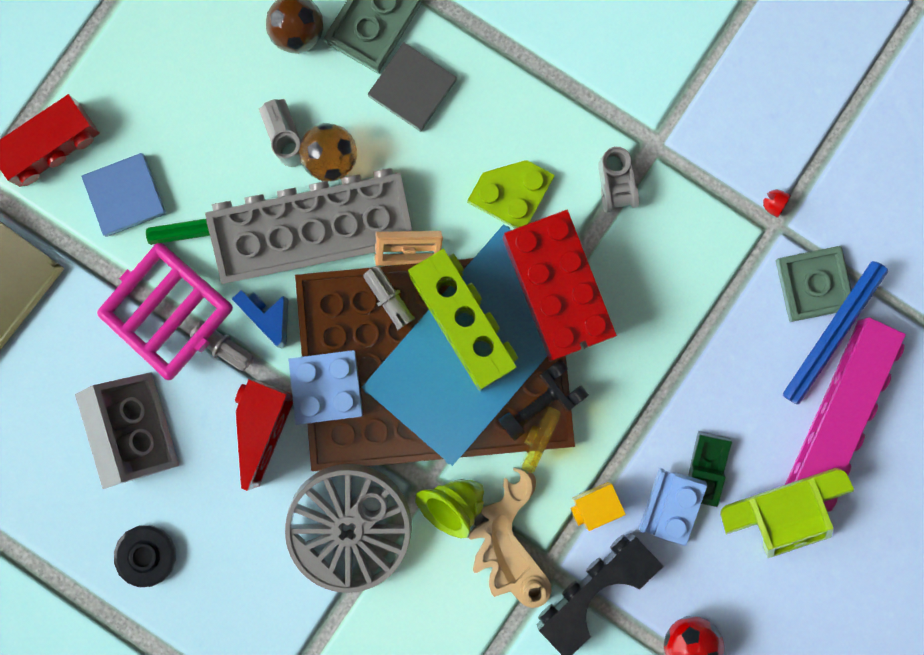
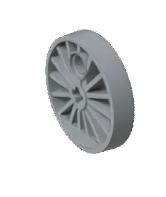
M358 464L331 466L307 479L295 493L289 505L285 523L287 549L298 570L316 585L343 593L364 591L379 585L389 578L401 564L409 547L412 533L410 509L398 486L383 473ZM345 475V507H343L331 477ZM352 475L366 478L360 493L352 500ZM324 481L335 509L312 488L314 485ZM372 481H374L380 486H382L384 489L382 490L379 487L370 486V484ZM306 494L327 515L298 504V502ZM391 494L397 504L387 508V495ZM371 497L376 498L381 503V507L378 510L370 511L365 508L364 500ZM400 512L404 520V524H375ZM294 513L322 524H293ZM353 523L355 525L354 532L351 529L346 532L342 530L344 524L348 526ZM299 534L323 535L305 541ZM375 534L405 535L402 545H399ZM329 542L319 553L313 549ZM371 544L394 552L397 555L389 563ZM337 546L329 564L324 558ZM343 548H345V579L335 570ZM352 549L365 579L352 581ZM362 549L383 569L382 571L372 575Z

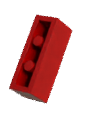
M67 94L0 139V170L7 181L19 187L28 186L36 182L40 177L39 174L48 168H54L64 163L67 159L66 156L76 149L80 150L88 147L94 141V137L99 135L100 132L81 104L71 95Z

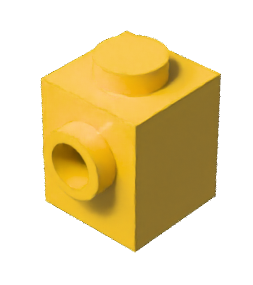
M610 482L572 497L575 506L570 508L578 526L584 524L588 531L626 515Z

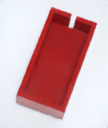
M568 209L504 233L503 242L550 362L581 350L580 343L583 349L617 336Z

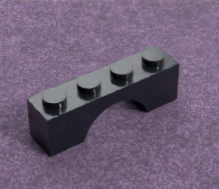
M632 533L627 537L624 534L618 537L610 546L612 552L603 560L599 557L592 562L586 569L588 575L580 583L577 581L572 582L562 592L564 598L556 606L550 604L539 614L538 619L540 621L536 624L538 631L561 655H573L591 638L586 621L587 609L592 598L600 590L614 584H626L640 590L664 567Z

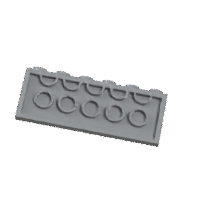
M392 168L373 171L374 178L361 180V176L358 174L341 178V185L329 187L328 181L309 184L310 191L297 193L296 187L277 191V198L265 200L264 194L245 197V204L232 207L231 200L211 204L213 211L205 212L221 284L376 252V232L413 231L401 173L393 174Z

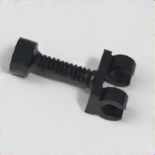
M561 359L539 375L548 387V390L542 396L540 395L537 400L532 401V404L527 405L518 414L514 415L508 412L498 420L514 441L525 433L523 429L525 423L538 415V412L543 411V408L548 407V404L553 403L554 400H558L566 411H570L589 396L582 385L567 396L559 389L553 380L568 369Z

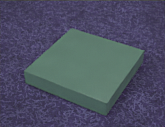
M842 245L775 260L789 323L837 313L852 291Z

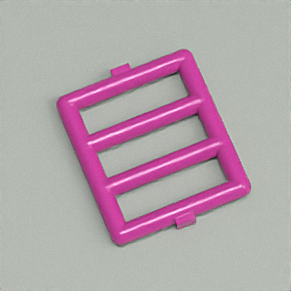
M157 243L132 271L127 269L119 278L122 283L101 305L97 315L164 379L172 380L197 351L202 353L210 344L208 338L232 312L233 306L163 243ZM159 259H162L172 270L124 323L113 312ZM183 278L194 288L193 291L152 338L145 343L135 331ZM205 298L217 309L168 364L156 352L202 299Z

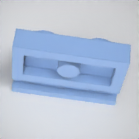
M659 468L639 526L640 532L651 533L655 537L686 546L707 488L706 481L676 472L671 473L663 468Z

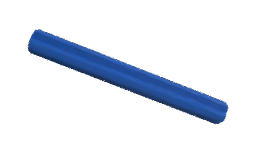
M875 261L870 262L783 392V396L787 400L797 405L801 403L887 275L888 269L884 265Z

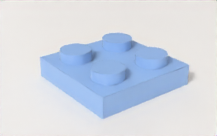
M355 350L288 358L296 425L363 417Z

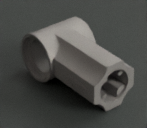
M273 99L265 102L258 109L270 138L272 151L285 166L296 167L300 165L306 157V148L303 143L300 145L301 139L286 100ZM289 143L296 144L295 150L292 153L282 154L285 145Z

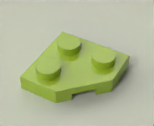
M528 160L486 171L480 176L467 203L516 229L529 224L555 175Z

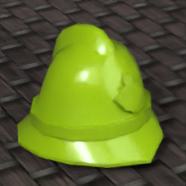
M454 480L443 486L438 485L433 489L418 491L415 503L423 516L437 529L460 539L468 538L470 527L474 524V519L483 509L484 488L477 481Z

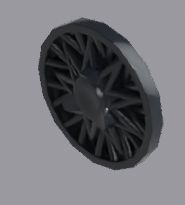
M139 525L126 531L117 541L114 549V565L118 575L128 584L139 588L152 587L163 582L172 572L176 562V548L172 538L163 529L153 525Z

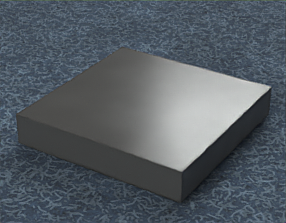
M403 42L368 92V97L421 132L457 81V77Z

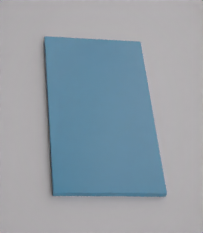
M504 224L466 266L462 279L466 285L472 282L482 298L479 305L484 314L490 312L500 328L496 334L502 344L508 341L518 357L514 362L517 368L479 391L430 310H428L362 386L365 393L370 394L451 466L457 462L547 357L503 242L504 233L511 231L510 227ZM449 286L441 296L451 297L456 293L454 287ZM462 313L455 319L457 324L462 327H468L474 323L473 317L467 313ZM483 341L477 342L473 346L474 352L481 357L489 356L492 352L490 345Z

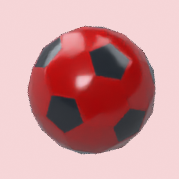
M697 616L681 618L671 625L665 635V655H724L725 645L720 631L705 618Z

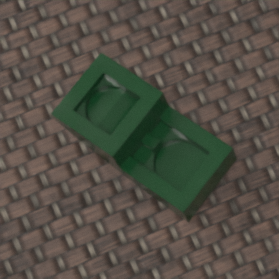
M698 431L688 476L706 481L707 483L701 504L718 507L726 479L724 471L732 440L729 437Z

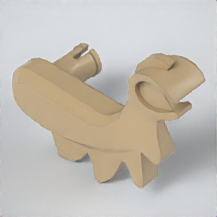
M513 468L515 472L520 474V481L512 484L507 478H504L503 498L499 502L483 507L481 514L488 520L473 528L469 533L468 538L470 540L485 538L475 555L473 572L478 573L485 568L492 567L489 574V587L494 597L511 592L524 606L535 608L544 605L549 600L552 592L551 583L546 574L513 534L512 522L518 511L535 492L536 477L530 470L527 474L522 469Z

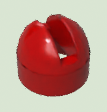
M775 189L767 193L770 199L764 198L763 206L769 214L778 218L791 195L782 190Z

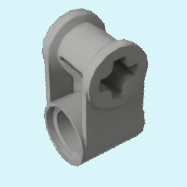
M611 147L602 155L598 162L604 210L607 213L611 212L612 208L629 205L632 208L639 207V193L634 179L630 154L622 147ZM615 156L619 158L622 163V169L620 171L611 170L607 166L608 157Z

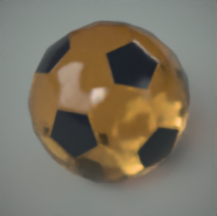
M322 123L313 126L305 133L299 146L300 162L305 171L313 178L321 181L332 182L344 178L355 166L358 156L356 142L352 135L344 127L333 123Z

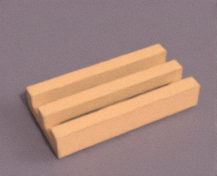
M441 231L376 232L375 265L393 266L420 263L442 250ZM416 251H434V253H416ZM383 252H403L404 254H383Z

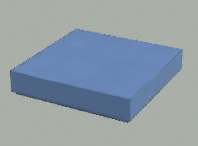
M143 153L81 175L101 232L105 237L167 214Z

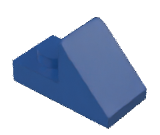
M240 290L232 298L276 347L282 349L287 344L288 298L282 296L266 312L263 309L267 305L255 292L249 295Z

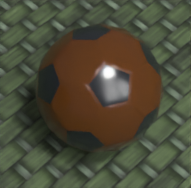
M276 0L267 12V34L271 42L283 51L295 54L309 51L318 43L322 36L324 27L323 16L318 6L312 0Z

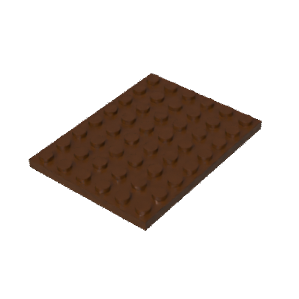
M473 258L459 259L463 269L466 268ZM418 263L380 267L396 291L400 290L398 295L412 316L415 317L414 320L397 330L382 305L378 306L377 303L380 301L364 279L363 275L371 268L295 275L302 357L355 350L363 417L307 423L311 471H321L340 464L375 466L443 459L370 394L365 393L362 388L366 381L429 310L411 281L408 269ZM450 285L442 286L438 293L442 295ZM547 356L461 457L575 447L572 411H566L558 400L548 404V407L543 408V411L538 412V415L525 423L523 428L525 433L515 441L498 421L508 412L514 415L518 414L527 405L532 404V401L534 402L540 395L542 396L548 390V387L539 375L560 359L567 366L566 356L551 362ZM566 370L553 380L565 396L570 394L568 371Z

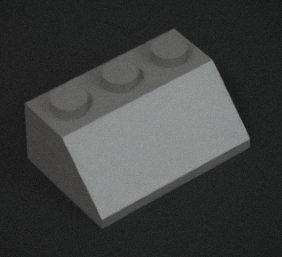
M152 372L95 384L75 394L102 489L179 466Z

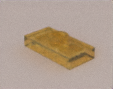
M547 407L539 426L532 425L524 442L529 447L519 466L521 469L530 473L535 472L561 416L560 411Z

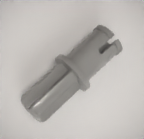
M379 266L371 268L363 275L380 301L377 303L378 306L382 305L397 330L415 319L398 295L400 290L396 291Z
M201 320L194 326L190 333V337H192L198 331V329L205 323L204 321ZM215 330L208 338L210 344L207 346V349L212 351L213 357H221L240 371H244L251 364L253 356L232 342L229 335L223 336Z

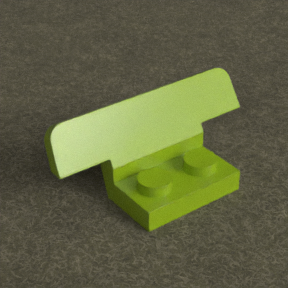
M833 468L725 505L721 509L720 515L725 534L727 535L757 525L763 538V548L768 559L832 537L834 529L824 502L854 492V488L846 472L839 468Z

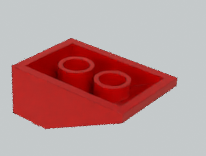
M248 379L246 385L241 384L235 397V403H238L235 412L241 489L246 491L260 487L293 406L292 393L262 381Z

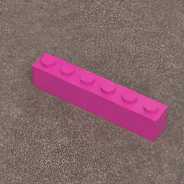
M870 317L857 321L785 485L833 468L842 469L849 475L852 467L849 462L854 451H858L864 442V428L867 422L871 421L878 410L876 401L880 392H883L891 381V374L889 372L893 363L898 361L903 354L905 345L902 342L906 334ZM838 497L824 502L827 512L833 510Z

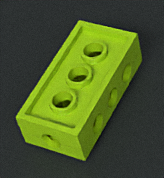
M443 248L408 269L409 276L475 386L481 391L517 368L514 362L518 357L508 341L503 344L496 334L500 328L490 312L484 314L479 305L482 298L473 283L465 284L462 279L464 269L455 254L453 253L448 256ZM450 285L455 288L456 293L451 297H443L438 293V290L442 286ZM462 313H467L473 317L474 323L471 326L462 327L455 321L456 317ZM480 341L488 343L492 350L491 354L486 357L478 356L473 350L474 344Z

